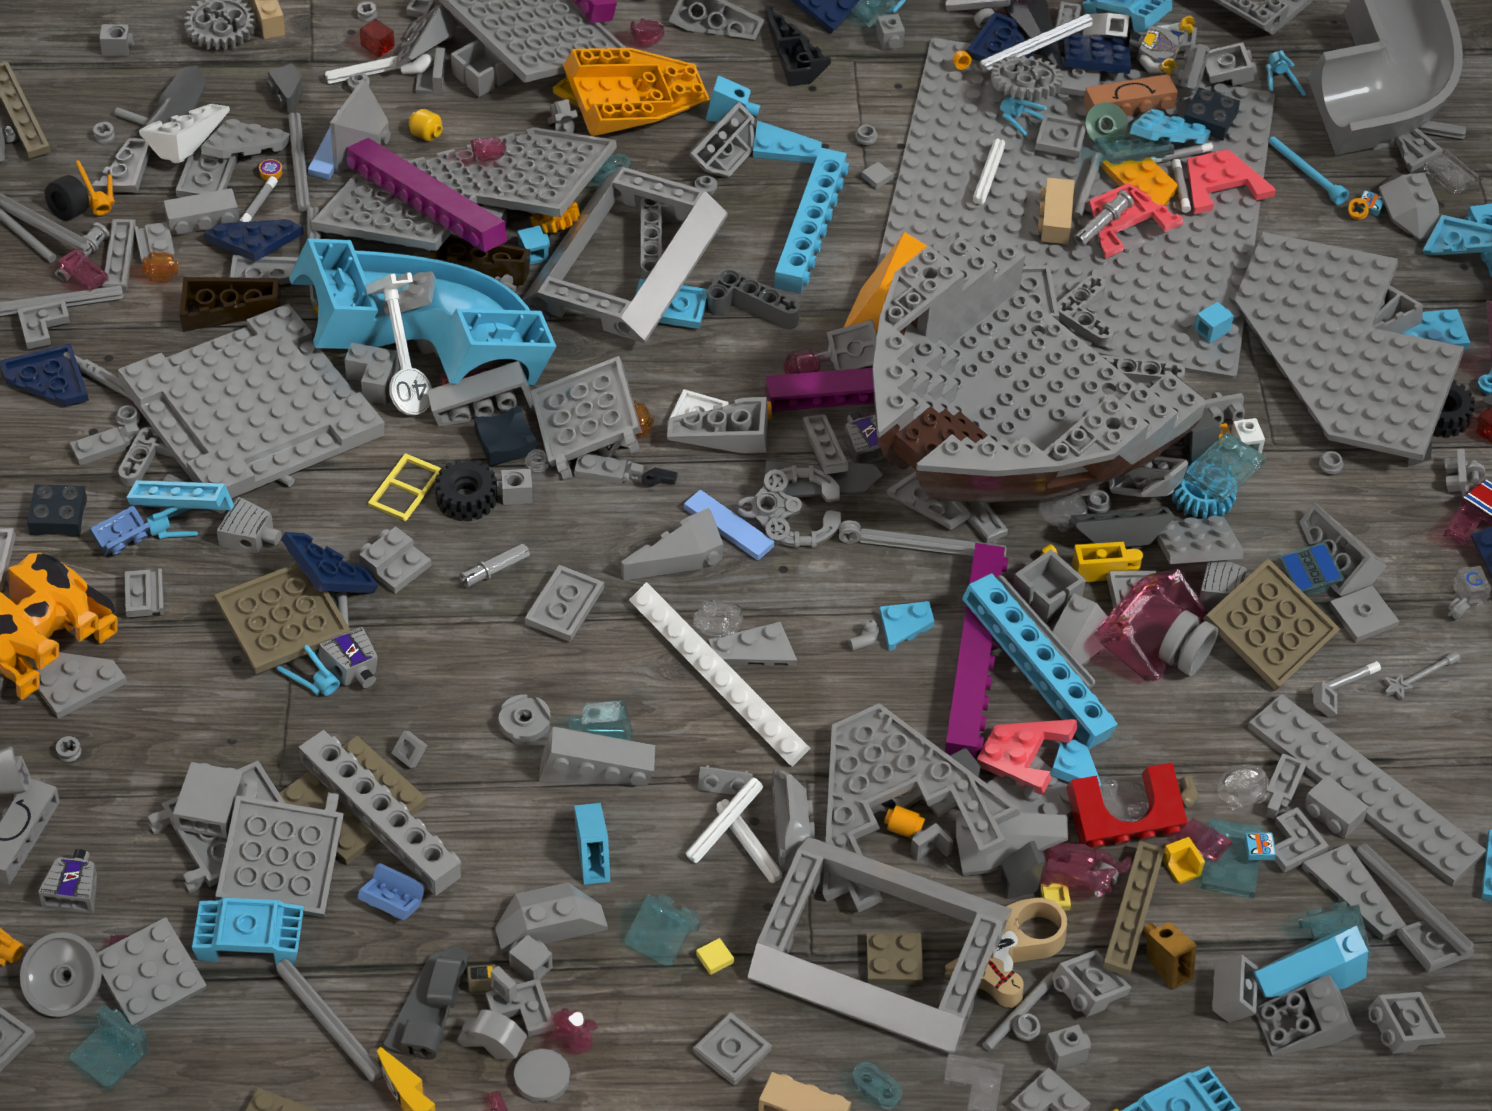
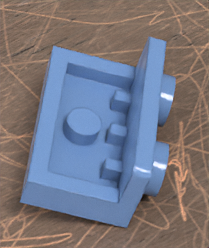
M133 505L93 526L89 532L103 555L106 556L110 553L116 555L126 549L125 545L133 541L135 544L143 541L148 537L147 533L151 526L148 522L144 523Z
M379 863L375 867L373 878L359 890L358 899L391 914L395 918L405 921L420 907L425 885Z

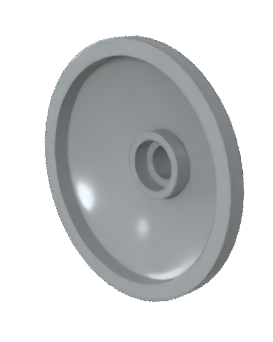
M66 932L46 935L31 946L23 959L20 969L22 992L29 1004L42 1014L53 1017H66L76 1014L89 1005L99 989L102 975L100 959L93 946L78 935ZM70 971L71 978L67 981L65 974Z

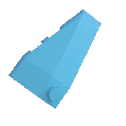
M1357 926L1344 927L1254 971L1253 974L1264 998L1284 995L1326 975L1332 977L1339 989H1345L1366 978L1368 950Z

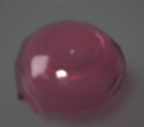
M643 18L638 24H635V21H631L630 30L632 38L642 46L654 45L664 36V26L659 21L645 20Z
M499 138L471 140V149L476 159L482 162H494L503 157L506 151L505 140L500 142Z

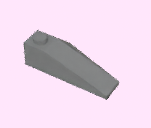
M678 0L669 19V22L688 31L756 40L765 21L726 0Z
M442 4L412 22L404 36L407 41L405 40L402 43L401 47L403 49L399 52L395 63L397 68L444 40L449 41L456 34L454 30L459 22Z
M767 397L736 399L735 403L721 407V404L714 405L712 410L700 413L696 410L671 417L668 422L667 439L742 454L767 453Z
M1074 593L1052 632L1084 666L1090 661L1091 657L1103 652L1107 648L1117 628L1096 602Z

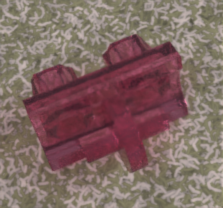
M563 1008L551 1016L557 1027L552 1032L555 1040L568 1042L571 1050L576 1053H585L591 1048L593 1038L589 1030H596L598 1028L594 1020L584 1019L580 1010L570 1012L568 1008Z

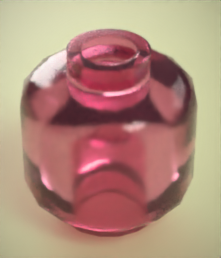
M810 349L792 351L788 353L783 364L784 372L786 374L818 372L820 370L819 357Z

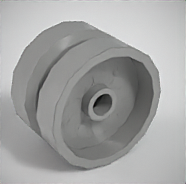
M1187 610L1183 611L1168 630L1161 644L1158 657L1169 665L1178 662V669L1192 676L1200 669L1210 654L1217 639L1219 629L1207 621L1199 624L1198 616Z

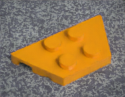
M1151 158L1102 161L1101 168L1119 186L1130 183L1149 195L1151 200L1158 205L1163 204L1166 206L1169 199L1177 191L1178 184Z

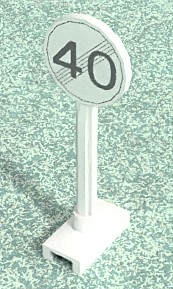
M411 272L398 277L395 274H390L365 286L367 295L384 293L385 301L388 303L401 370L397 371L391 379L389 385L390 397L399 411L406 415L415 416L425 412L430 406L427 390L432 389L428 378L421 371L411 367L398 303L399 294L397 288L413 282Z

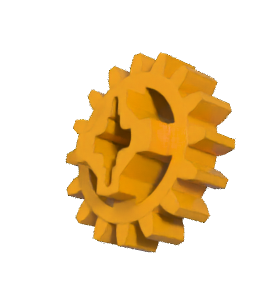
M572 202L561 217L532 213L530 221L532 227L540 226L545 234L556 233L560 229L565 230V228L572 226V222L578 221L580 212L577 203Z

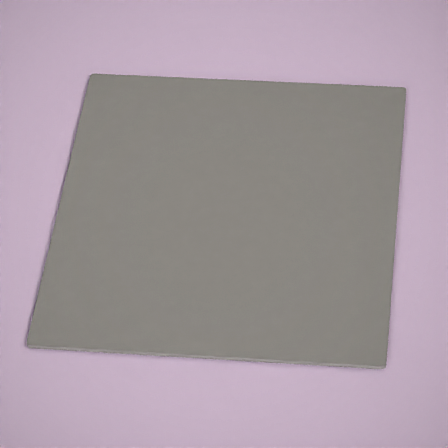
M938 38L931 39L877 267L904 232L925 245H930L939 253L961 236L970 244L991 227L1025 255L1024 266L1050 265L1057 303L1090 275H1099L1105 279L1106 286L1103 296L1086 310L1113 327L1114 334L1111 344L1108 346L1096 345L1059 321L1099 355L1176 362L1181 364L1185 371L1229 379L1236 378L1245 316L1236 308L1235 297L1253 257L1261 200H1255L1247 185L1211 192L1208 194L1214 203L1213 210L1194 215L1191 186L1189 185L1187 160L1191 157L1229 149L1264 179L1275 94L1265 90L1221 83L1210 84V82L1201 81L1200 88L1240 100L1238 114L1231 123L1225 139L1221 141L1210 134L1209 139L1205 142L1212 143L1213 151L1177 158L1181 162L1191 211L1188 213L1182 211L1177 190L1173 197L1169 199L1166 207L1173 215L1178 214L1183 218V225L1164 232L1152 218L1144 220L1115 233L1123 243L1124 251L1105 259L1098 234L1084 247L1080 246L1074 239V235L1093 219L1089 200L1120 187L1101 168L1102 161L1148 158V155L1200 144L1194 143V139L1185 140V143L1169 142L1167 140L1168 137L1159 138L1156 141L1131 134L1132 124L1145 114L1141 113L1127 116V134L1120 143L1114 146H1100L1093 142L1087 132H1085L1079 158L1035 150L1042 120L1025 112H1022L1019 117H1013L1027 132V136H1023L1007 119L1002 117L1004 112L1001 111L1000 107L1006 96L1003 95L1004 91L998 92L997 87H993V83H991L992 70L986 73L983 72L979 67V61L972 58L971 64L963 70L957 69L953 64V54L959 50L967 52L971 44ZM1033 54L1035 60L1042 58V62L1047 61L1042 55ZM1130 70V74L1101 71L1099 85L1163 74H1150L1138 70ZM1170 76L1178 91L1175 108L1160 111L1165 116L1171 118L1172 116L1183 118L1196 92L1181 88L1180 82H1177L1178 77ZM1055 93V96H1049V99L1041 97V101L1032 98L1031 102L1046 106L1047 109L1045 111L1023 105L1042 115L1045 113L1085 121L1087 110L1083 104V96ZM1101 123L1102 129L1107 130V125ZM997 138L1004 140L1005 148L985 203L983 205L975 204L973 196L993 141ZM1099 152L1103 155L1085 209L1082 217L1075 219L1073 212L1094 154ZM1172 160L1156 163L1175 181ZM1047 177L1074 180L1071 230L1068 244L1041 242L1042 232H1037L1038 220L1043 218V216H1039L1040 202H1044V200H1040L1041 186L1046 187ZM1083 296L1075 297V299L1078 301L1086 300V298ZM1219 302L1234 315L1231 330L1217 340L1208 343L1194 330L1197 313ZM1087 320L1078 321L1082 325L1090 324ZM1040 331L1031 332L1036 337L1043 336Z

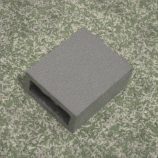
M191 762L173 811L175 829L227 839L236 795L242 796L245 788L243 771H238L234 768L216 767L207 763Z

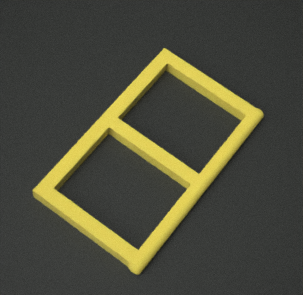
M405 453L370 499L368 506L406 522L434 485L436 475H439L441 468ZM406 462L435 473L423 490L394 479ZM389 485L417 496L405 514L377 502Z

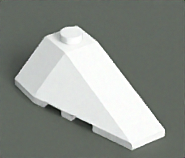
M209 104L190 110L189 115L170 117L171 121L164 124L161 121L151 123L140 129L139 133L161 159L171 160L172 163H180L199 148L230 111L229 106Z

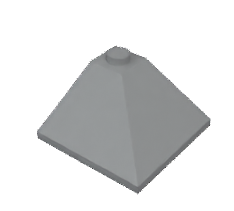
M361 80L330 122L334 172L340 173L349 168L346 161L347 147L366 138H370L384 146L391 138L389 121L367 82Z

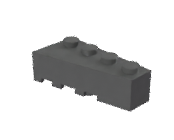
M1160 379L1151 381V386H1153ZM1204 408L1202 418L1196 427L1178 441L1180 453L1182 456L1187 455L1189 458V466L1193 462L1201 465L1203 461L1208 466L1213 463L1217 465L1218 441L1221 427L1219 422L1215 421L1210 415L1207 408Z

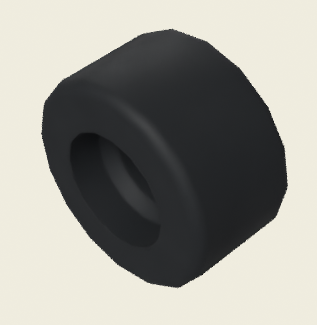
M71 175L62 176L46 186V203L57 218L64 221L71 220L88 209L89 195L82 182Z

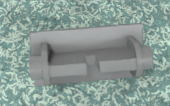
M706 765V767L700 766L698 790L736 795L749 779L753 777V774L748 773V771L739 772L710 768L709 765Z

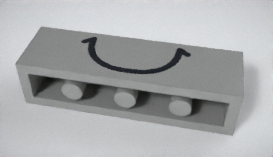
M31 779L30 789L28 791L16 792L10 807L5 808L2 820L0 821V883L10 886L59 805L60 800L57 787Z

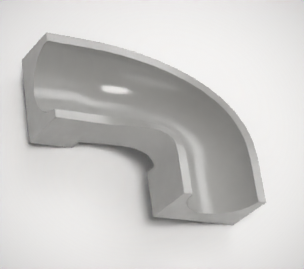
M1351 0L1343 13L1356 46L1323 52L1308 76L1309 84L1335 155L1375 148L1380 141L1409 133L1431 120L1443 106L1458 83L1463 63L1461 37L1449 0Z

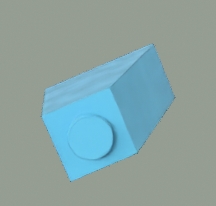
M601 803L575 805V827L583 884L610 882L608 834Z

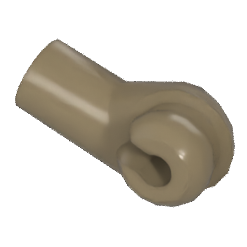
M1188 775L1180 779L1183 789L1181 798L1184 809L1186 807L1190 808L1198 800V792L1193 778Z

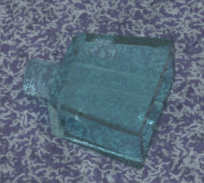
M625 700L587 703L584 706L582 717H570L569 730L631 741L633 730Z

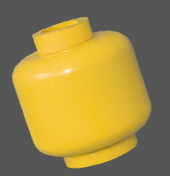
M420 109L409 118L408 125L411 134L417 138L428 142L433 141L442 133V120L440 116L431 111Z

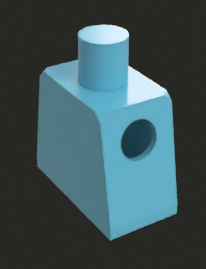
M718 76L705 120L718 122L738 102L754 118H757L760 105L748 102L750 89Z

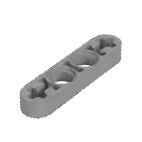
M1101 355L1133 382L1151 384V381L1161 379L1169 371L1178 375L1182 381L1184 380L1185 368L1176 362ZM1130 367L1133 371L1124 372L1121 368ZM1152 369L1156 372V374L1150 375L1147 374L1144 370Z

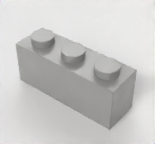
M232 188L164 201L165 214L171 236L212 229L215 225L222 223L239 222L238 207Z

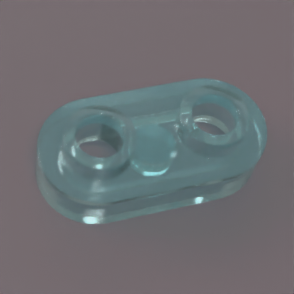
M620 153L610 156L591 181L601 184L605 177L622 167L631 169V159L629 156Z
M863 1062L854 1068L852 1075L854 1087L879 1107L893 1109L901 1103L903 1093L901 1085L875 1064ZM868 1078L870 1082H864L862 1079ZM884 1095H890L892 1098H891V1099H887V1098H884L883 1096H884Z

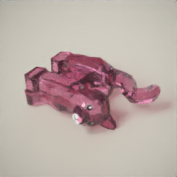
M1060 843L1050 849L1043 886L1049 887L1052 883H1057L1072 889H1087L1094 896L1101 897L1106 893H1112V887L1110 886L1111 878L1116 874V870L1119 873L1127 872L1132 867V861L1130 857H1126L1123 862H1116L1109 853L1096 850L1086 844ZM1062 859L1066 863L1058 862L1057 860ZM1099 861L1114 867L1092 871L1095 862Z

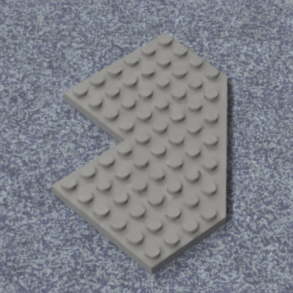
M534 127L526 129V134L519 136L511 133L496 137V142L485 144L484 141L466 145V150L455 152L454 149L436 153V158L425 160L424 157H420L407 162L476 204L527 211L533 214H546L551 217H561L615 151L617 146L616 140ZM361 174L354 175L311 221L312 230L341 234L347 237L353 236L365 240L382 241L387 244L393 243L405 245L406 247L422 248L428 251H437L452 233V231L417 211L409 204L404 203L401 199L377 186Z
M1263 232L1236 294L1235 306L1243 313L1252 331L1259 336L1261 344L1268 354L1272 355L1284 377L1288 378L1300 400L1304 401L1315 422L1320 424L1324 430V435L1330 441L1423 461L1464 353V347L1373 328L1398 265L1397 258Z

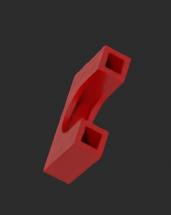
M1173 762L1149 766L1142 772L1148 798V812L1145 818L1136 822L1121 821L1108 812L1103 802L1097 775L1071 780L1066 789L1080 847L1089 846V849H1098L1104 847L1105 843L1109 842L1121 845L1130 842L1132 838L1140 837V840L1143 841L1155 838V834L1165 833L1166 836H1172L1181 833V830L1188 824Z

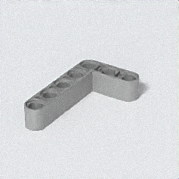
M641 197L640 279H647L662 256V223L684 222L676 219L675 206Z

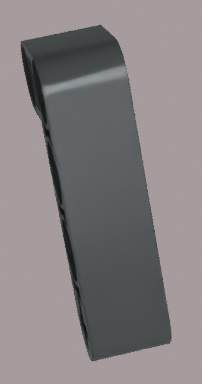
M723 271L707 289V311L713 315L724 314L733 304L785 329L796 328L799 324L800 303L796 299L736 271Z

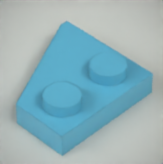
M929 601L880 607L879 614L888 651L896 649V645L905 639L910 641L919 633L926 632L934 627V618Z
M1073 739L1070 743L1060 741L1050 775L1067 782L1073 779L1097 775L1099 786H1101L1087 745Z

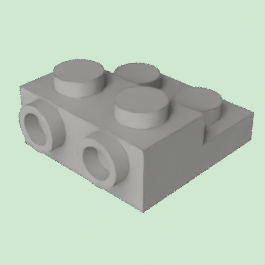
M1243 42L1210 50L1205 66L1210 84L1220 83L1231 79L1233 86L1254 81V75H1257L1256 64L1252 62L1251 52L1246 50Z
M1191 44L1190 48H1186L1183 61L1187 62L1185 69H1180L1177 82H1180L1181 88L1196 92L1200 87L1210 52L1208 46Z
M396 526L392 530H383L378 540L373 544H365L359 554L360 565L366 568L371 576L394 594L431 567V559L415 548L413 539Z
M1097 950L1060 963L1051 978L1055 989L1059 992H1064L1070 998L1072 1007L1076 1011H1081L1086 1017L1105 1010L1109 1002L1127 996L1132 988L1119 974L1102 969L1105 959Z
M1421 992L1379 995L1368 1007L1370 1021L1377 1024L1381 1031V1041L1385 1046H1389L1392 1054L1414 1052L1420 1045L1440 1044L1446 1038Z

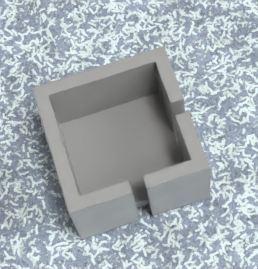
M479 39L451 53L452 74L463 84L467 83V87L478 97L495 89V84L500 86L514 78L513 71Z
M1049 550L1015 573L1013 588L1028 605L1032 604L1031 608L1045 623H1048L1063 612V608L1066 607L1074 593L1083 597L1086 579L1053 550Z

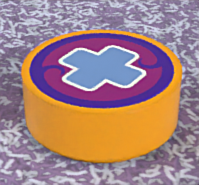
M274 159L263 161L259 165L261 178L268 180L270 176H274L279 179L282 176L281 163Z

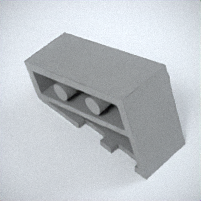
M1389 285L1373 328L1403 333L1422 323L1423 304Z

